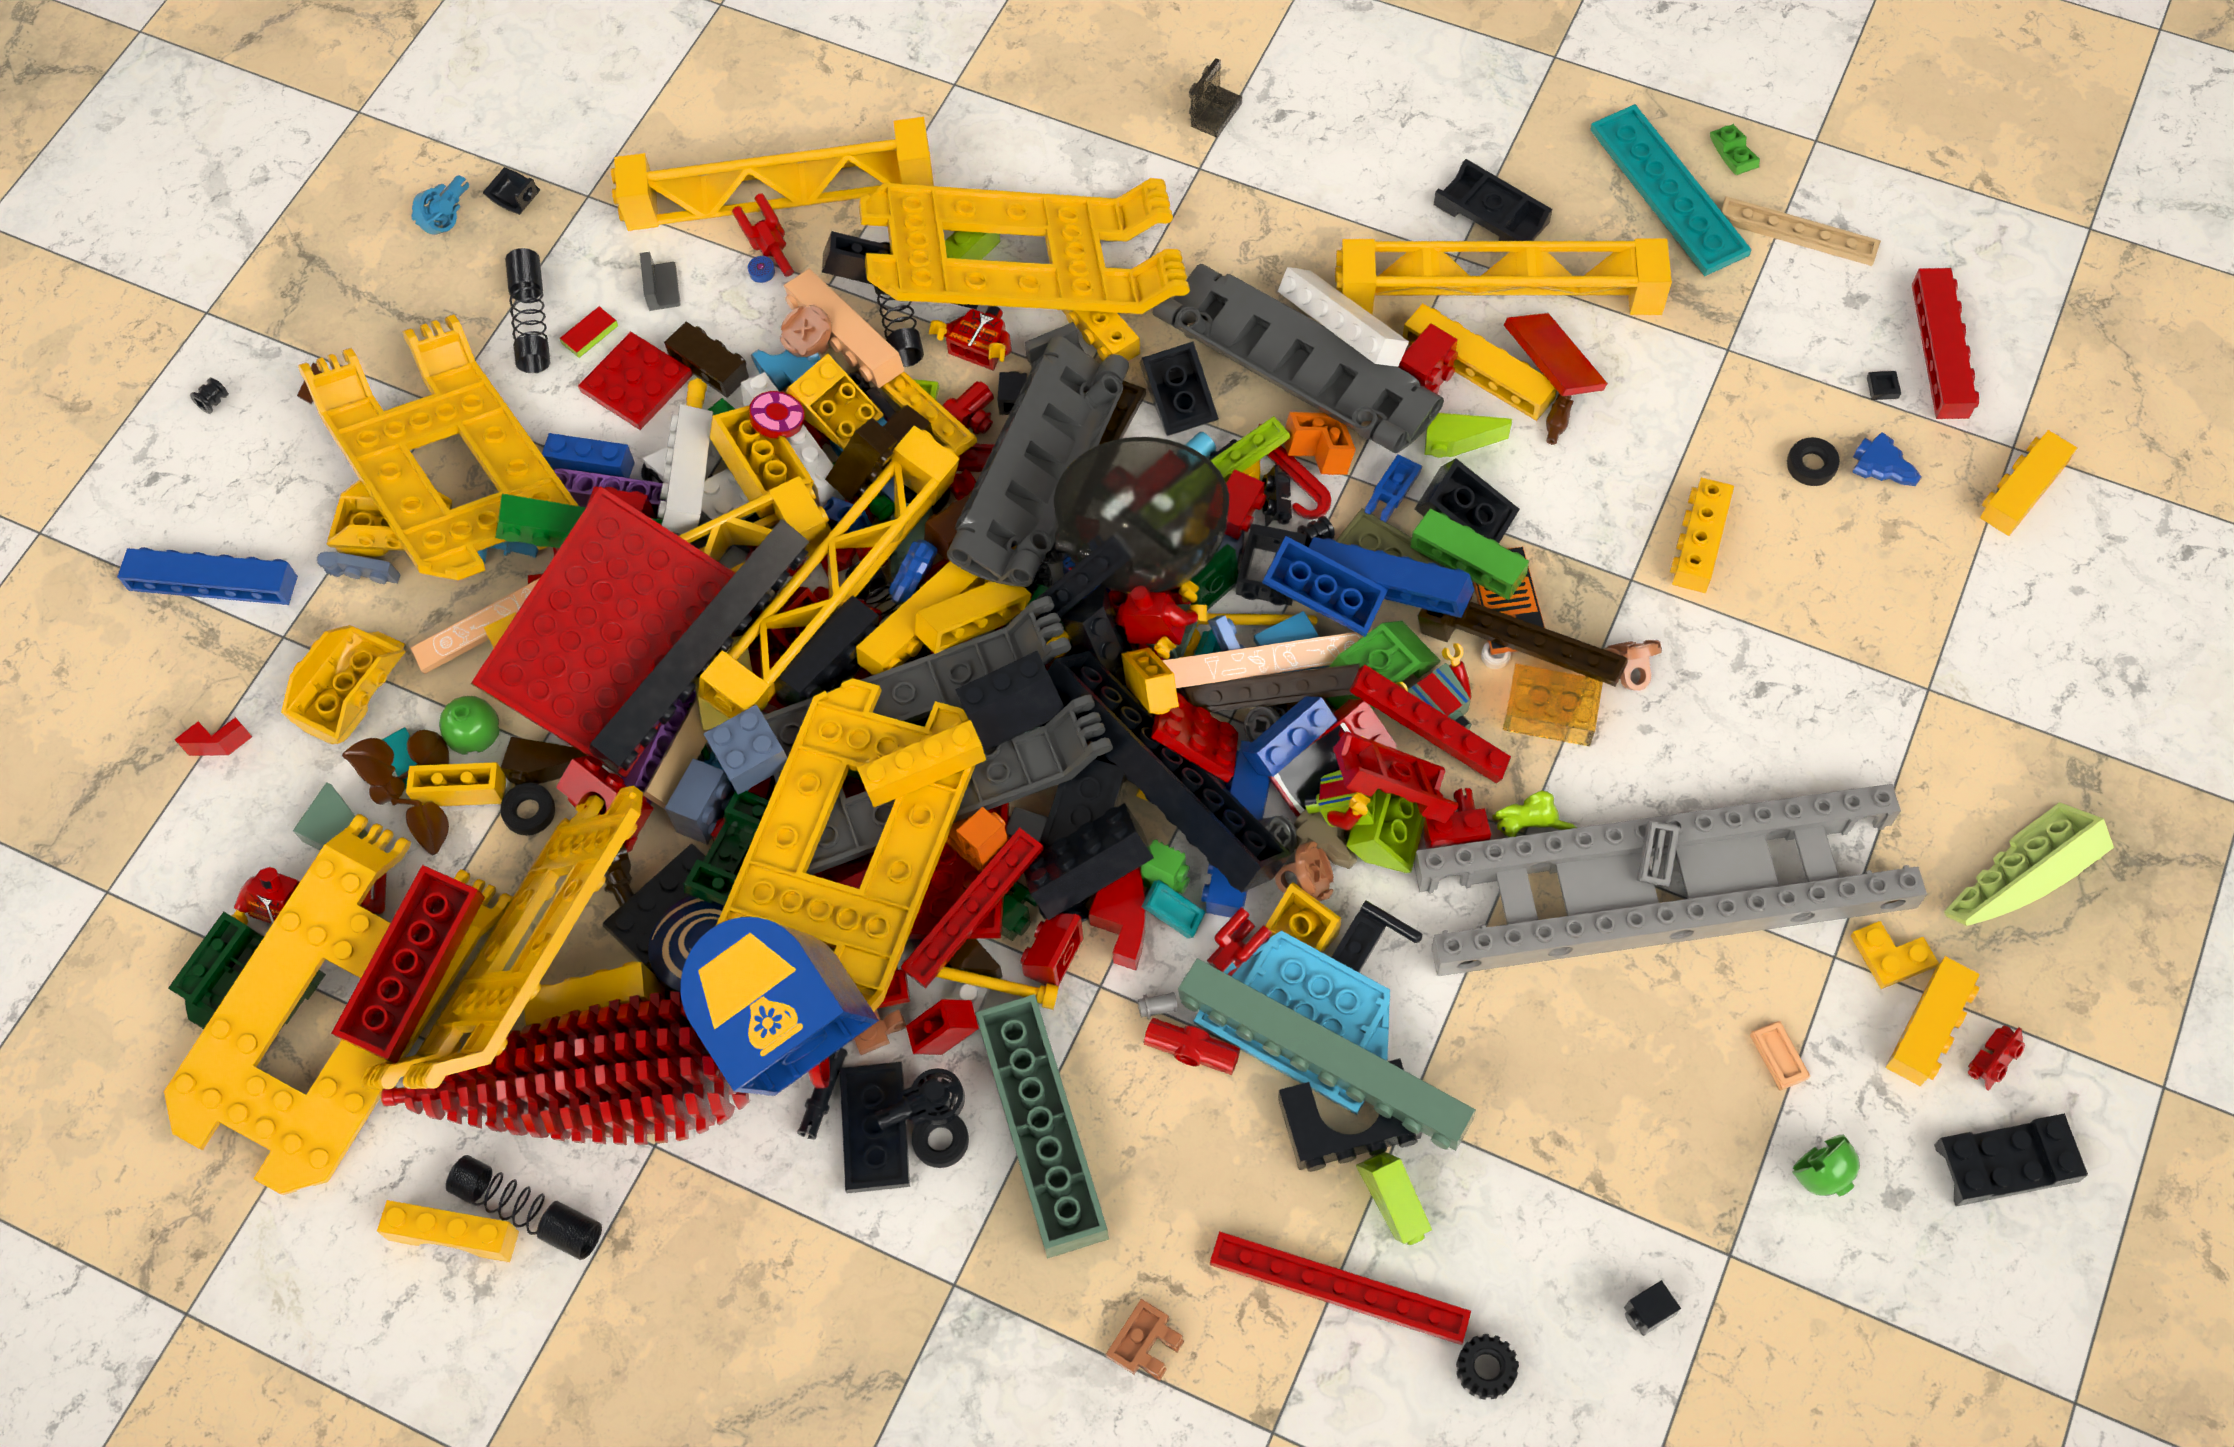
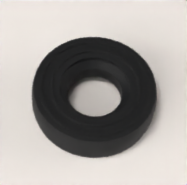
M1816 437L1804 438L1795 443L1787 457V468L1791 476L1798 482L1809 486H1820L1826 484L1835 476L1839 468V454L1835 447L1826 440ZM1807 454L1818 455L1822 458L1824 466L1816 470L1810 469L1804 465L1803 457Z
M522 783L510 789L504 796L500 806L501 817L511 831L519 835H534L546 829L552 822L555 815V803L549 791L543 786L536 783ZM535 800L539 804V809L533 817L524 819L517 815V808L523 801Z
M959 1116L942 1125L922 1123L914 1126L912 1132V1146L915 1154L923 1163L934 1168H946L957 1163L964 1156L969 1144L967 1127ZM936 1128H946L952 1133V1143L944 1150H935L928 1144V1137Z

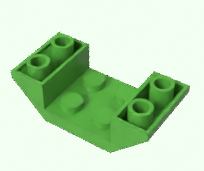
M1403 621L1385 622L1377 626L1365 637H1362L1340 653L1329 667L1360 663L1361 668L1365 664L1396 683L1402 682L1411 674H1414L1419 679L1438 665L1440 659ZM1353 694L1325 699L1337 710L1349 699L1360 698Z

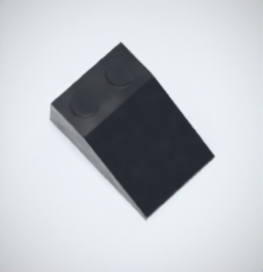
M1194 341L1141 358L1139 363L1166 436L1219 420Z
M1457 458L1439 468L1414 508L1423 517L1430 508L1438 513H1444L1451 520L1463 526H1468L1483 537L1493 539L1500 543L1520 510Z

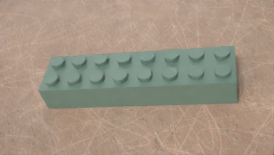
M1035 994L975 1012L1047 1259L1109 1240L1108 1229Z

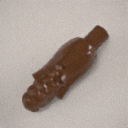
M1558 394L1556 401L1552 403L1551 411L1546 419L1548 431L1546 442L1548 444H1557L1559 435L1568 427L1570 411L1574 402L1571 400V395L1561 396Z

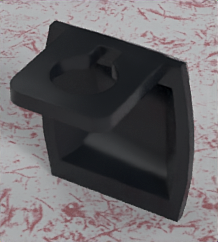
M504 167L483 191V194L498 206L520 215L539 193L540 188L535 185L534 179H527L523 175Z

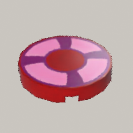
M779 391L764 392L753 398L749 406L750 423L761 435L778 439V436L789 438L801 430L804 423V408L792 395Z

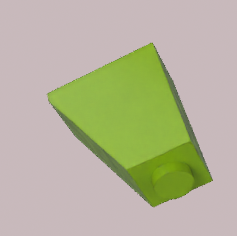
M1383 1152L1357 1164L1356 1167L1395 1240L1402 1244L1407 1243V1245H1413L1422 1241L1425 1238L1424 1234L1431 1231L1432 1228L1401 1158Z

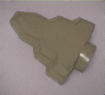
M1306 809L1299 815L1294 822V827L1297 828V844L1295 849L1300 844L1314 841L1317 843L1316 848H1322L1333 864L1350 869L1357 863L1355 853L1346 847L1348 841L1344 838V829L1329 826L1321 812L1309 814Z

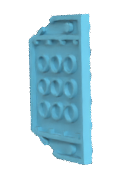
M1282 930L1262 944L1231 976L1388 1061L1390 989ZM1233 962L1224 971L1225 974L1228 975L1229 972L1236 968ZM1200 1010L1193 1020L1197 1026L1231 1045L1239 1047L1240 1050L1301 1084L1310 1082L1313 1091L1358 1115L1365 1102L1364 1100L1362 1103L1351 1099L1346 1095V1090L1339 1086L1330 1087L1325 1085L1318 1079L1317 1074L1309 1070L1306 1072L1298 1070L1290 1064L1291 1060L1282 1055H1279V1057L1273 1056L1262 1048L1263 1045L1253 1039L1251 1042L1246 1041L1235 1033V1029L1226 1024L1224 1027L1213 1023L1208 1018L1209 1015Z

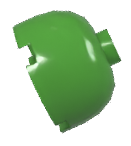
M462 696L452 700L446 705L440 715L439 728L443 740L452 751L462 755H468L467 752L477 751V753L485 751L495 742L500 731L498 727L499 718L496 711L488 702L476 696Z
M1844 1134L1825 1140L1828 1146L1819 1150L1814 1147L1793 1166L1794 1171L1792 1173L1809 1192L1820 1196H1830L1836 1193L1840 1197L1854 1188L1852 1181L1859 1173V1156Z

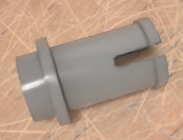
M1174 992L1153 997L1143 995L1142 999H1138L1141 1018L1147 1017V1019H1151L1153 1015L1178 1011Z

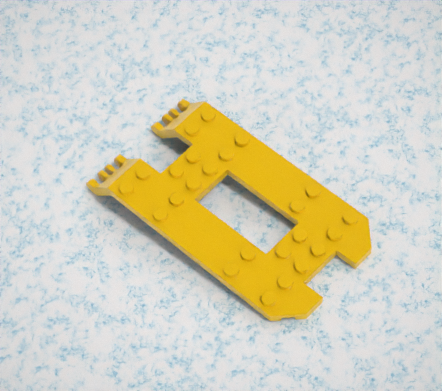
M1149 178L1117 199L883 183L877 187V192L871 196L866 194L860 198L859 214L861 225L888 227L891 255L866 253L865 268L867 280L898 301L1143 314L1174 295L1185 296L1190 291L1189 284L1185 281L1187 275L1182 263V254L1178 249H1164L1132 269L1106 268L1100 240L1127 242L1157 223L1167 224L1173 220L1172 211L1169 209L1170 201L1166 192V184L1163 179ZM943 230L1045 236L1050 264L947 258Z
M454 314L445 318L446 325L451 330L445 333L439 321H431V327L436 336L433 335L426 323L420 325L421 334L426 339L418 341L414 330L411 328L402 331L422 379L432 395L383 411L373 396L357 355L352 348L343 350V358L348 364L341 367L336 355H327L332 370L329 369L323 357L318 358L316 364L322 373L317 375L313 374L309 363L299 364V371L306 382L320 418L419 573L459 581L486 571L484 562L477 552L506 541L495 538L502 494L578 506L475 361L462 326ZM459 433L499 492L449 510L410 450ZM537 546V548H538L539 550H542V549L548 547V546H545V547H539V546Z
M851 678L841 683V687L828 693L824 691L813 697L716 925L734 918L758 917L818 938L827 946L835 948V955L874 1012L884 1001L976 765L895 799L860 889L806 874L849 769L858 771L857 767L862 766L871 758H881L892 753L897 747L912 745L919 742L926 735L938 734L957 722L969 721L964 709L937 701L933 705L925 727L873 713L882 691L880 686Z
M634 785L621 788L607 812L602 815H598L605 801L597 795L590 796L586 803L576 806L575 810L578 813L571 820L565 817L557 825L417 1053L413 1056L399 1059L398 1063L385 1062L369 1066L360 1080L362 1088L366 1090L392 1089L400 1077H403V1084L408 1089H434L440 1086L446 1075L491 1064L494 1057L503 1052L508 1043L506 1037L527 1002L532 1000L540 991L541 984L539 982L592 894L603 886L606 880L604 875L624 841L628 840L637 829V824L635 823L641 815L643 797L641 790ZM568 875L511 969L502 971L544 901H548L557 889L555 883L558 878ZM464 1033H471L460 1053H457L461 1046L459 1040Z
M357 814L347 828L324 844L164 1090L173 1135L198 1149L204 1150L220 1123L270 1150L269 1155L253 1179L282 1195L293 1193L309 1186L327 1183L381 1098L383 1089L366 1090L362 1088L360 1080L369 1066L389 1062L341 1040L307 1095L257 1068V1065L324 961L327 960L361 979L390 925V922L362 908L360 905L375 881L403 859L410 848L411 841L401 837L396 841L394 848L389 853L384 852L383 850L394 836L393 832L385 829L381 834L383 826L376 823L372 825L367 836L360 839L358 835L368 823V818L361 814ZM460 869L454 879L467 884L470 879V873ZM477 879L472 887L482 892L485 881ZM489 884L482 893L485 899L400 1059L408 1055L478 940L498 922L513 896L503 893L499 897L496 906L490 909L486 906L495 895L496 887Z

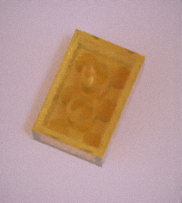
M1515 663L1503 730L1590 747L1596 729L1603 682L1587 676Z

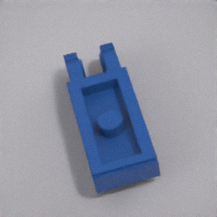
M1397 454L1375 487L1364 512L1371 515L1376 509L1379 500L1387 503L1380 517V520L1386 523L1421 473L1423 466Z

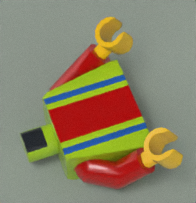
M1340 769L1321 778L1320 794L1305 797L1307 812L1309 814L1321 812L1325 821L1331 827L1350 830L1356 825L1374 824L1376 792L1370 797L1359 792L1354 793L1350 791L1344 784Z

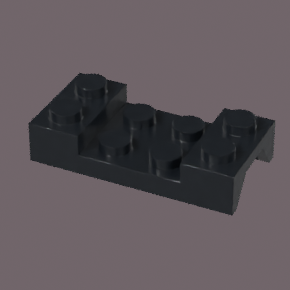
M1468 159L1462 162L1455 179L1444 190L1438 188L1435 191L1434 205L1453 217H1456L1459 213L1499 236V241H1534L1550 223L1553 210Z
M2065 1113L2034 1119L2028 1124L1977 1134L1967 1132L1942 1137L1934 1144L1935 1150L1946 1159L1954 1182L1953 1201L1956 1207L2077 1183L2088 1176Z

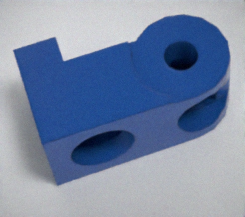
M831 497L823 508L829 518L827 523L831 530L854 504L836 497ZM865 511L861 513L844 534L873 526Z

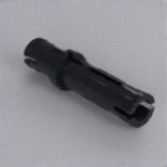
M840 1048L836 1059H834L836 1052L829 1056L830 1075L828 1087H814L811 1098H807L805 1102L807 1109L797 1130V1134L805 1137L808 1126H811L807 1139L815 1140L817 1138L822 1118L825 1114H828L830 1109L828 1102L840 1072L839 1068H842L845 1057L848 1054L843 1048Z

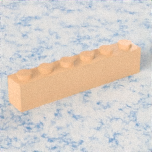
M810 268L784 284L787 293L785 300L792 310L801 306L805 308L810 307L809 305H815L828 315L832 325L829 339L831 347L835 352H841L851 367L856 366L865 381H871L880 388L905 371L899 352Z

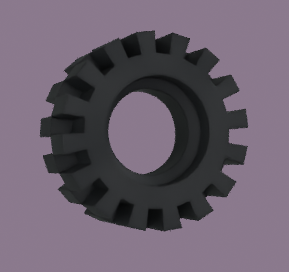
M1483 1334L1479 1338L1478 1335L1473 1337L1470 1342L1467 1341L1463 1346L1456 1362L1458 1369L1456 1374L1458 1379L1460 1378L1462 1381L1461 1386L1464 1389L1468 1388L1470 1390L1469 1394L1472 1396L1475 1394L1479 1395V1399L1485 1400L1487 1397H1491L1492 1400L1497 1399L1499 1395L1503 1396L1512 1387L1518 1375L1519 1362L1515 1359L1517 1355L1515 1350L1511 1351L1509 1348L1510 1344L1507 1341L1503 1343L1500 1341V1337L1496 1335L1494 1338L1489 1337V1334ZM1487 1354L1497 1359L1500 1365V1372L1497 1377L1484 1379L1477 1374L1474 1363L1479 1356Z

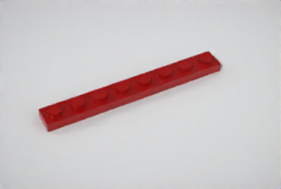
M1220 1231L1210 1260L1211 1266L1459 1345H1462L1464 1342L1471 1311Z

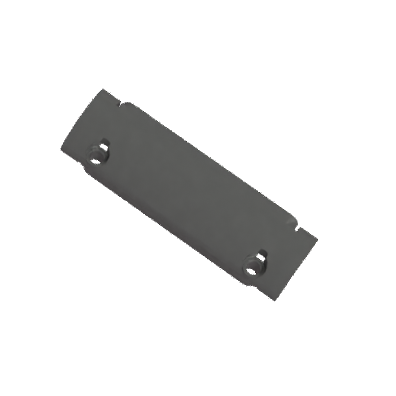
M1204 264L1197 265L1186 281L1190 288L1187 295L1170 297L1153 307L1152 313L1155 317L1182 331L1187 338L1196 339L1353 429L1360 437L1370 439L1393 453H1398L1412 444L1432 423L1443 406V397L1424 386H1420V382L1397 366L1374 364L1325 326L1231 274L1223 276ZM1195 322L1193 325L1187 326L1188 323ZM1364 421H1372L1367 426H1361Z
M1054 336L1050 339L1043 355L1032 367L955 525L957 533L947 551V557L953 564L975 576L999 584L1028 587L1032 584L1045 554L1054 545L1123 390L1122 383L1129 369V363L1124 357L1116 354L1110 355L1100 364L1066 338Z

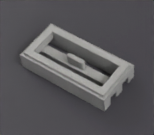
M1655 821L1647 822L1637 881L1670 887L1680 826ZM1656 828L1659 830L1651 875L1647 876ZM1666 831H1671L1663 877L1661 879L1658 878L1665 834Z

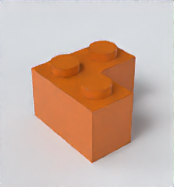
M1289 412L1285 428L1291 438L1284 442L1288 456H1314L1321 474L1347 475L1356 450L1347 426L1325 413Z
M981 807L973 816L953 823L946 844L981 873L1009 840L1005 831L1006 823L997 813L993 812L991 814L984 807Z

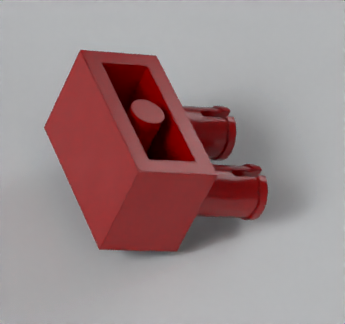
M1462 788L1454 792V799L1459 805L1458 812H1454L1446 823L1425 818L1423 836L1426 849L1490 840L1491 831L1485 808H1475L1473 793L1470 788H1465V796L1463 795Z

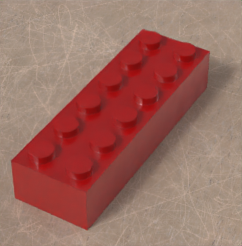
M422 865L331 1034L389 1062L398 1063L484 901V895L474 887Z

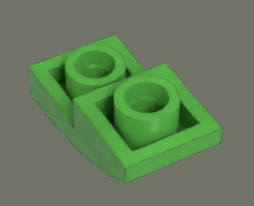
M1734 124L1710 132V138L1715 148L1735 175L1759 167L1760 158L1746 146L1747 137Z

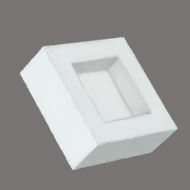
M958 982L951 999L971 1000L974 1012L982 1009L990 989Z

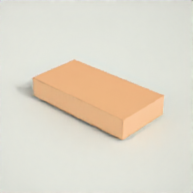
M1781 1021L1752 1031L1750 1037L1780 1091L1809 1079L1810 1074Z

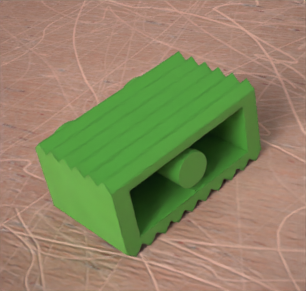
M1157 839L1153 840L1150 849L1154 859L1141 866L1143 886L1150 889L1154 881L1160 880L1177 893L1183 894L1190 881V878L1187 877L1190 866L1186 865L1185 852L1180 853L1179 850L1175 851L1174 847L1169 848L1163 842L1158 843Z

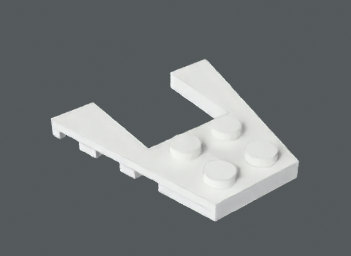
M669 447L643 458L646 467L655 471L661 480L663 479L665 465H667L665 464V458ZM729 468L704 481L701 513L712 520L749 502ZM755 512L741 518V520H744L754 515Z

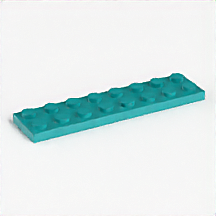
M1636 104L1591 123L1590 131L1704 276L1750 256L1752 249Z

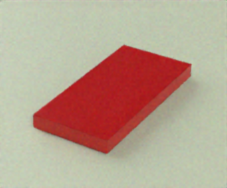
M1549 313L1508 317L1504 323L1505 328L1561 396L1604 391L1608 383Z

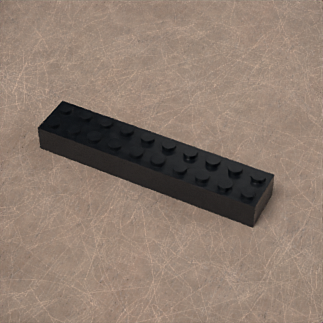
M781 519L590 743L589 751L616 773L621 768L627 771L637 759L639 753L636 750L641 745L646 748L657 735L658 730L655 728L658 724L662 723L665 726L675 714L677 707L674 705L679 700L684 703L696 687L694 681L697 678L700 679L701 674L712 663L714 657L718 656L722 650L726 653L731 648V644L734 642L731 637L734 634H737L739 637L742 635L753 619L750 615L753 612L759 614L772 597L769 593L772 590L777 593L785 584L790 575L788 570L791 568L793 571H796L809 553L805 550L809 541Z
M1090 651L1056 658L1047 671L1064 707L1072 700L1085 695H1091L1094 700L1095 706L1091 710L1081 712L1076 716L1078 720L1089 713H1099L1101 717L1099 723L1104 724L1105 732L1089 740L1095 742L1101 738L1110 739L1113 749L1105 753V757L1123 771L1127 780L1135 784L1145 794L1146 799L1165 814L1166 819L1186 836L1187 841L1191 845L1197 847L1207 857V861L1228 879L1232 887L1243 893L1275 877L1292 854L1210 772L1151 738L1155 717Z

